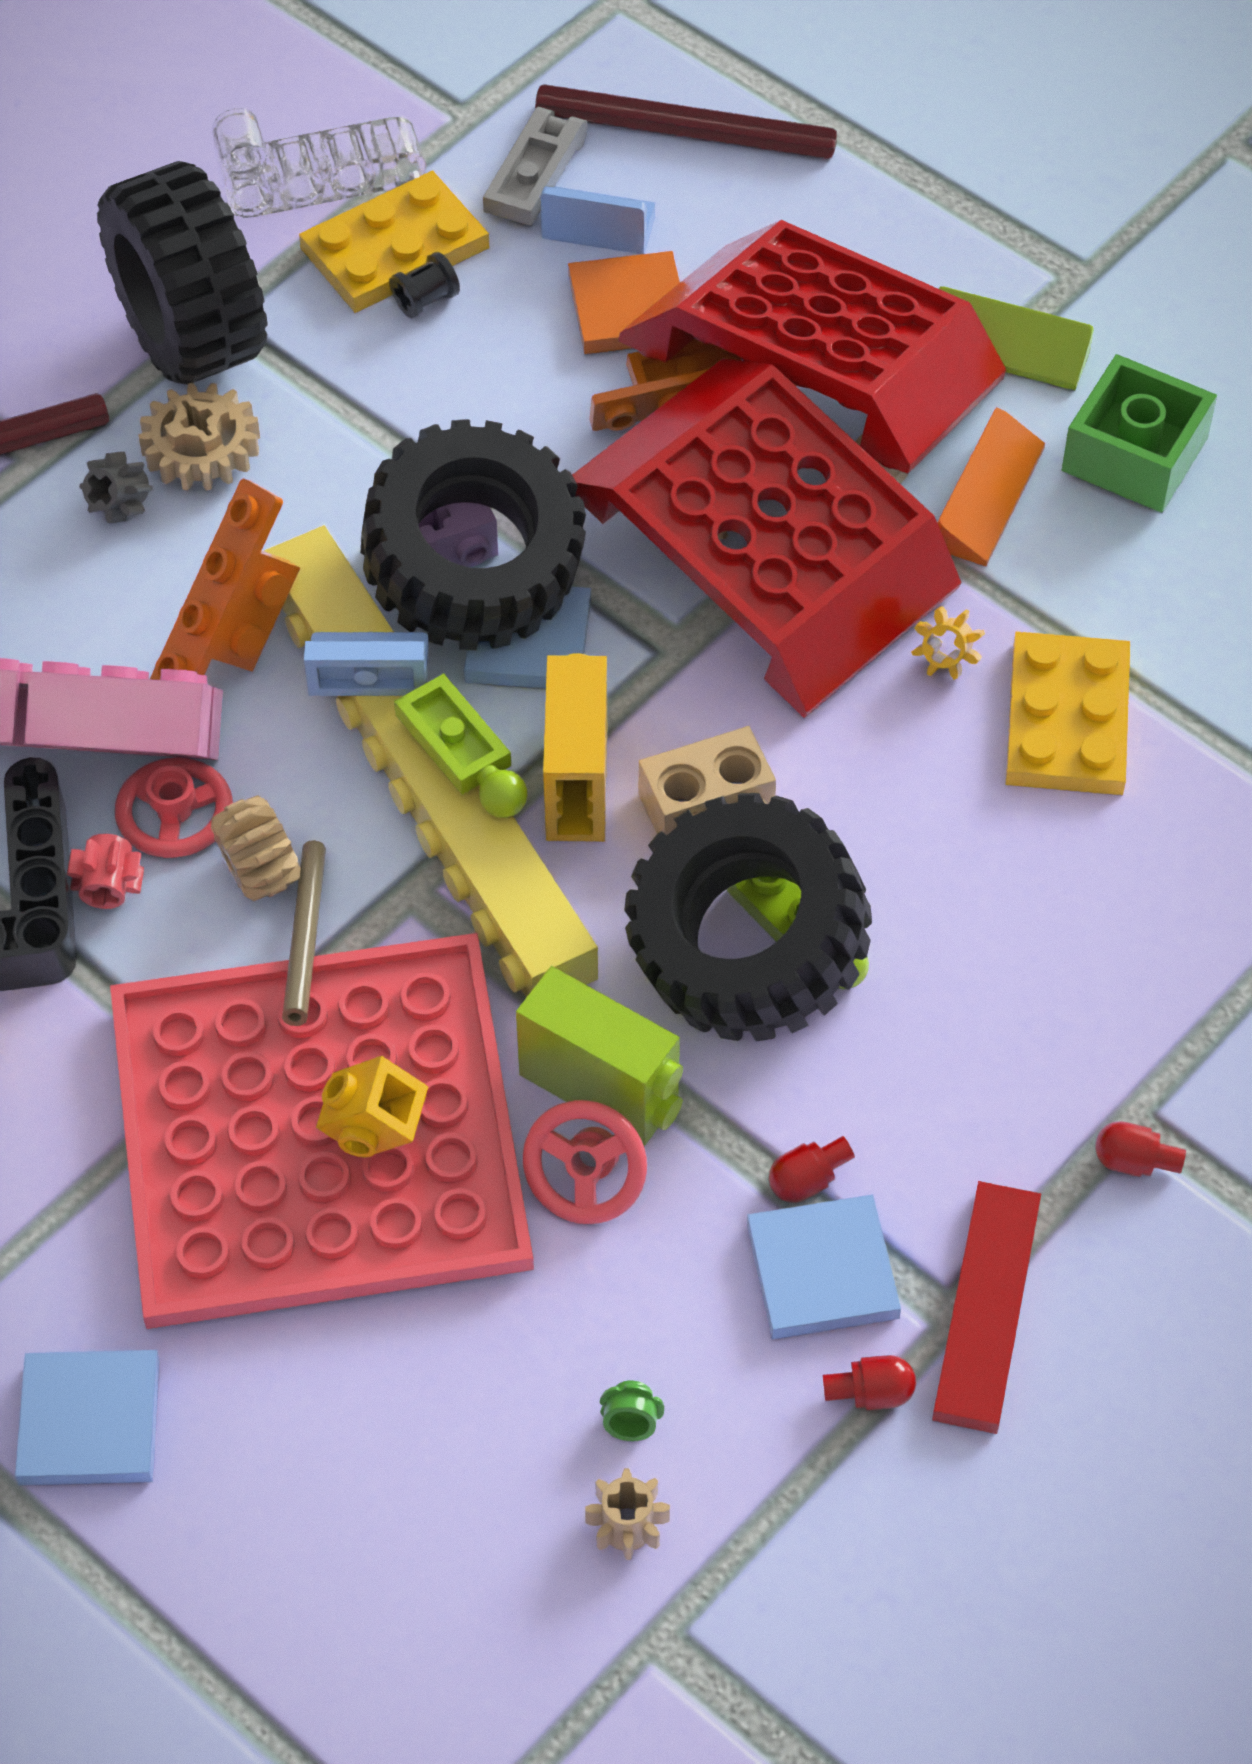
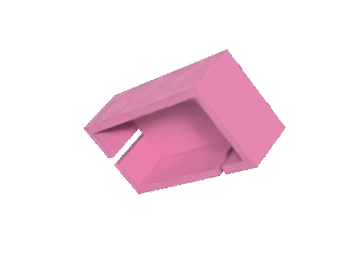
M0 658L1 746L218 760L223 690L207 685L206 675H198L195 671L161 669L160 680L149 679V672L138 671V668L102 665L101 676H92L91 668L79 667V664L54 661H42V672H32L33 664L19 663L20 660Z

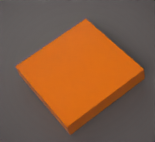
M673 251L568 263V277L584 354L633 349L618 341L619 334L625 327L680 283Z

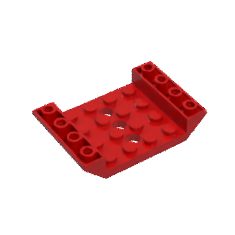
M782 219L725 245L620 332L618 340L638 350L643 356L658 359L664 363L695 338L700 342L716 345L738 355L743 361L773 364L793 384L803 388H810L838 401L840 405L847 409L858 410L867 414L860 447L873 459L878 460L884 467L899 470L906 474H909L1004 379L1006 373L1002 360L970 302Z
M721 359L572 474L578 485L575 497L583 500L584 507L596 519L604 524L620 511L772 657L764 680L803 718L807 717L953 594L962 583L935 516L773 364ZM802 468L816 469L824 476L826 482L821 485L807 484L799 477L797 471ZM761 500L778 501L784 506L787 514L781 517L768 516L761 511L758 502ZM724 531L736 532L745 539L747 546L742 549L727 548L718 539V534Z

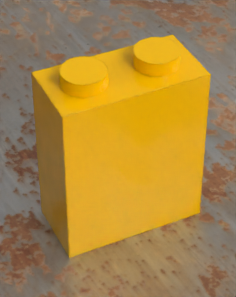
M581 653L547 655L543 763L546 841L605 842L608 729L607 656H588Z

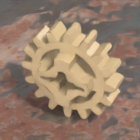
M190 383L187 386V394L181 396L176 391L170 389L167 391L168 403L163 404L152 401L150 403L151 416H143L140 419L142 433L138 434L141 453L146 458L148 470L150 472L160 470L161 480L165 484L172 482L176 477L180 478L182 490L188 491L194 481H202L204 489L206 491L211 490L213 485L212 479L219 477L229 485L233 483L232 470L237 469L248 472L250 470L249 457L259 455L258 439L261 437L258 417L253 416L252 404L249 401L239 403L237 391L234 389L226 392L223 396L218 395V388L215 383H211L206 392H198L195 384Z

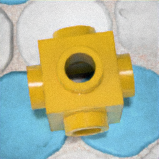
M383 1056L332 1073L331 1078L323 1089V1106L316 1128L336 1140L339 1147L346 1153L362 1158L371 1157L374 1154L411 1143L415 1136L428 1086Z

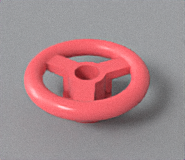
M165 758L141 767L124 782L115 802V820L123 837L136 849L156 857H184L204 850L213 844L215 839L211 830L212 818L202 830L184 839H179L181 823L190 817L192 810L215 802V811L212 816L214 817L224 811L226 806L233 803V797L226 780L213 767L190 758ZM192 777L202 781L205 784L197 788H194ZM136 797L148 803L157 812L161 820L158 839L147 835L136 825L132 813Z
M574 1100L550 1108L534 1122L524 1144L523 1169L532 1193L547 1210L570 1222L598 1224L620 1216L635 1203L646 1180L647 1157L638 1132L621 1113L599 1102ZM586 1119L606 1126L614 1135L600 1127H587L580 1130L571 1140H568L555 1132L554 1129L570 1120ZM542 1150L563 1161L568 1174L575 1179V1203L559 1195L549 1184L542 1167ZM580 1151L590 1153L595 1159L596 1166L590 1167L584 1164L580 1158ZM626 1152L628 1173L622 1188L608 1201L597 1204V1182L613 1170L619 1160V1155Z

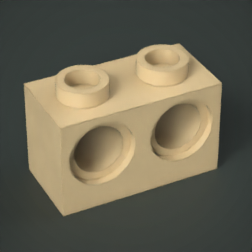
M750 726L639 760L638 794L657 834L659 831H662L668 835L677 827L674 818L688 809L693 816L707 810L705 801L723 796L727 804L738 802V795L740 793H759L764 803L769 804L771 797L776 794V778ZM731 782H741L742 784H733ZM684 799V800H688V801L679 802V801H675V800Z

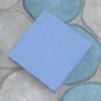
M571 587L570 593L564 596L562 606L551 620L542 619L539 630L525 639L520 638L518 633L515 632L512 634L511 642L508 646L493 649L489 641L478 642L477 650H467L464 668L465 683L546 689L547 655L585 653L591 606V588Z
M873 1194L747 1214V1228L772 1340L900 1319L901 1306Z
M157 1350L25 1353L15 1471L18 1485L153 1482L160 1361Z

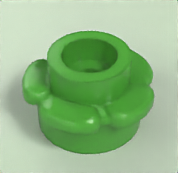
M634 1380L623 1381L614 1387L608 1388L602 1393L599 1401L602 1405L600 1413L603 1417L605 1430L611 1436L624 1441H641L649 1438L655 1432L657 1419L663 1417L665 1410L662 1399L656 1396L653 1397V1392L648 1385Z

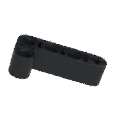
M29 757L11 765L4 777L11 910L0 911V991L46 986L62 982L71 975L77 961L72 890L70 889L71 877L67 875L70 855L66 807L55 767L49 761L42 758ZM38 799L40 806H33V800ZM42 893H48V894L43 895V896H40V897H35V896H37V895H39V894H42ZM53 943L48 947L38 948L41 945Z

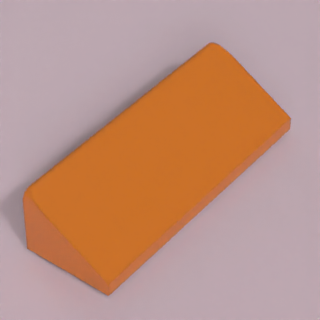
M997 407L994 409L937 522L950 555L985 567L1045 449V442L1006 411Z

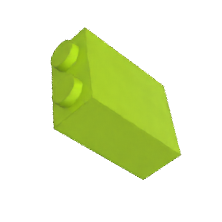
M551 966L516 1010L519 1075L566 1102L589 1100L615 1109L634 1126L645 1147L658 1128L665 1131L671 1126L682 1106L683 1099L679 1096V1081L683 1074V1066L679 1064L680 1037Z

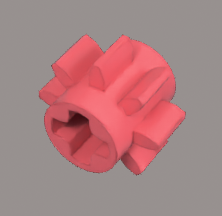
M97 834L90 837L86 841L85 851L71 849L67 875L72 877L70 889L72 891H79L80 899L89 906L100 909L119 907L125 901L126 892L137 894L141 892L144 867L140 866L141 853L132 852L130 842L118 835Z

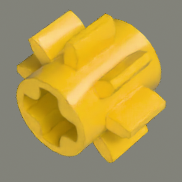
M941 606L934 612L936 622L934 627L922 621L915 625L914 629L917 633L924 636L922 644L912 650L911 653L912 656H925L930 663L927 668V675H933L939 668H948L953 680L958 679L962 675L960 663L962 659L970 664H977L981 660L982 656L973 650L972 647L975 641L985 635V631L980 629L972 631L966 623L969 618V610H964L957 618H948L947 611ZM949 630L957 635L954 645L958 649H954L949 655H946L940 651L943 641L937 636L941 637Z

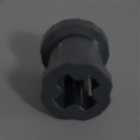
M440 252L428 255L426 263L406 274L398 272L389 278V287L393 298L400 310L411 319L422 313L423 307L443 296L448 299L453 298L460 292L457 274L449 260Z

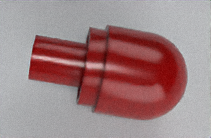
M1124 1121L1112 1122L1101 1129L1095 1141L1096 1155L1106 1168L1136 1177H1141V1175L1150 1177L1154 1168L1181 1174L1186 1157V1149L1161 1144L1160 1133L1152 1132V1128Z
M844 1136L821 1148L815 1141L807 1145L802 1143L782 1154L772 1163L768 1175L770 1188L779 1199L785 1202H803L827 1189L829 1183L835 1180L833 1170L854 1159L855 1154Z
M895 1355L861 1357V1361L851 1362L852 1372L822 1375L825 1401L855 1398V1407L866 1408V1411L900 1407L911 1399L916 1388V1375L913 1368L906 1360Z

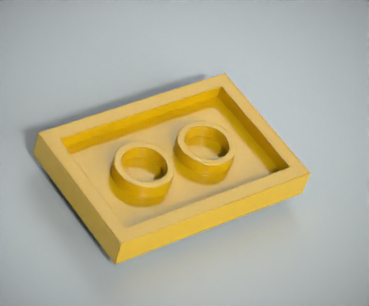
M433 170L299 233L300 249L354 313L392 296L389 278L398 272L406 274L425 264L427 256L434 252L443 254L451 265L454 266L490 248L487 230Z
M1015 631L1005 785L1123 795L1126 784L1130 641Z

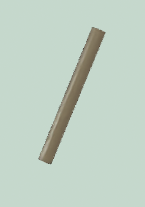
M316 840L306 842L302 847L301 871L300 879L298 880L282 1013L283 1021L291 1026H301L306 1023L308 1018L326 856L325 845Z

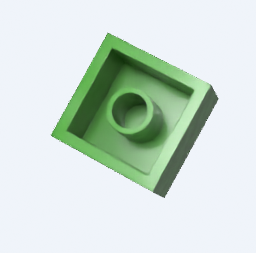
M1115 354L1068 427L1061 471L1163 513L1208 440L1218 395Z

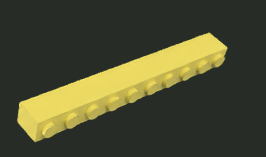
M325 525L264 550L270 554L287 559L300 567L282 607L286 614L285 623L287 630L297 648L304 647L305 641H311V636L315 632H394ZM337 696L336 705L344 724L349 730L357 727L364 738L362 740V747L369 764L375 772L383 769L389 778V791L397 809L403 815L410 812L416 821V834L424 852L429 858L437 855L445 868L443 869V877L451 895L457 902L465 899L473 912L471 914V922L475 932L478 933L479 940L485 947L493 944L500 955V969L509 988L514 993L522 990L525 997H527L551 966L586 985L598 980V946L513 816L499 818L489 814L480 802L479 790L481 785L461 795L396 717L394 701L402 696Z

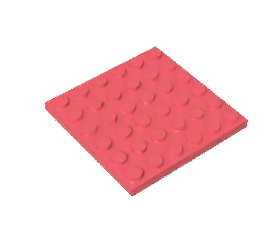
M478 933L314 956L308 1018L306 1023L301 1026L288 1025L282 1019L289 960L110 985L142 1311L146 1329L534 1270L533 1253ZM383 1056L427 1085L428 1090L413 1142L374 1154L371 1157L362 1158L346 1153L339 1147L336 1140L316 1128L323 1106L322 1092L332 1073Z

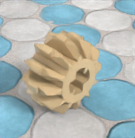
M259 795L246 800L240 799L226 806L224 811L212 817L211 830L214 834V839L238 888L242 890L245 897L252 901L266 896L270 898L286 890L287 886L300 879L301 868L291 846V841L267 800Z

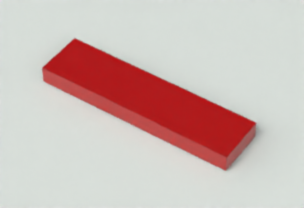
M978 1181L932 1421L993 1434L998 1433L1042 1193Z

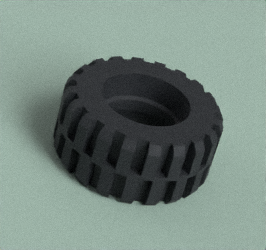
M176 161L108 186L97 204L99 208L97 223L101 230L99 237L106 255L105 262L115 284V292L124 307L125 316L131 329H134L138 342L144 352L149 354L151 363L155 368L162 371L163 377L167 380L188 385L255 359L263 349L268 335L265 331L268 322L267 314L263 308V303L265 302L263 291L258 284L256 277L258 273L254 261L248 253L247 242L242 230L238 229L234 220V214L229 204L225 203L222 199L221 191L214 181H209L207 173L203 169L196 167L195 164Z
M470 419L452 420L451 427L447 430H441L439 424L423 428L419 431L417 443L412 438H405L393 448L392 459L382 460L374 473L373 486L368 489L360 553L364 555L363 571L367 583L372 586L377 585L375 598L385 611L390 612L394 608L399 611L398 624L409 632H414L417 627L427 631L429 642L443 646L445 639L460 641L459 650H477L478 642L489 641L491 648L495 649L510 645L512 634L515 632L518 633L520 638L524 639L537 632L542 619L551 620L560 610L564 596L570 593L584 547L586 531L583 529L586 518L583 500L575 497L578 485L571 472L566 469L561 472L557 470L560 458L549 447L544 446L541 450L537 449L532 445L534 437L520 429H517L515 435L502 431L503 423L486 420L485 427L471 426ZM461 502L477 503L493 508L506 516L521 533L526 549L513 560L499 566L489 568L466 567L453 563L439 555L423 537L419 529V523L429 513L442 506Z
M740 793L738 795V802L727 804L723 796L705 801L707 810L693 816L688 809L674 818L677 827L668 835L659 831L648 844L653 852L649 860L641 858L637 861L631 878L637 885L638 890L630 889L626 893L624 907L625 913L631 920L625 927L628 943L637 955L636 962L660 997L675 1014H682L690 1026L704 1033L710 1031L713 1027L721 1039L733 1041L741 1040L743 1031H749L755 1041L774 1039L776 1037L775 1029L786 1025L791 1033L797 1032L809 1026L805 1017L815 1010L819 1009L825 1016L838 1004L833 994L840 986L850 990L859 976L853 961L854 959L863 960L867 958L871 942L865 928L872 924L871 905L864 894L866 887L845 845L835 830H828L823 818L811 809L805 808L799 812L793 800L777 795L771 797L769 804H765L759 793ZM757 877L781 878L799 886L801 899L796 917L786 933L769 948L752 956L737 959L718 958L700 951L698 947V934L702 919L713 901L729 887L744 880Z

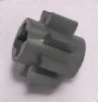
M125 451L106 453L104 459L91 460L86 463L89 472L85 476L83 483L79 484V488L82 489L83 496L89 505L87 509L89 513L105 511L107 523L126 521L127 516L143 514L145 512L142 503L147 498L148 493L153 490V486L149 485L148 477L143 470L145 466L143 462L127 464Z

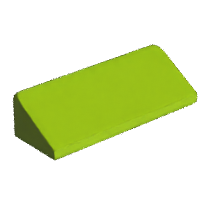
M945 286L938 288L971 303L1007 373L1076 391L1091 350L1094 332L1092 325Z

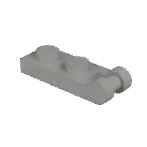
M537 107L483 196V212L532 226L541 211V193L543 188L556 185L575 151H579L582 148L587 136L588 122L573 116L568 120L557 118L554 111Z

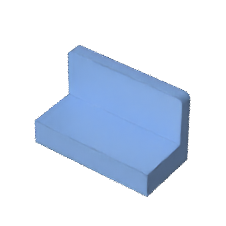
M545 186L541 193L543 239L645 254L655 220V202L556 186Z
M425 632L313 633L311 641H305L304 665L309 696H404L427 683L428 634Z

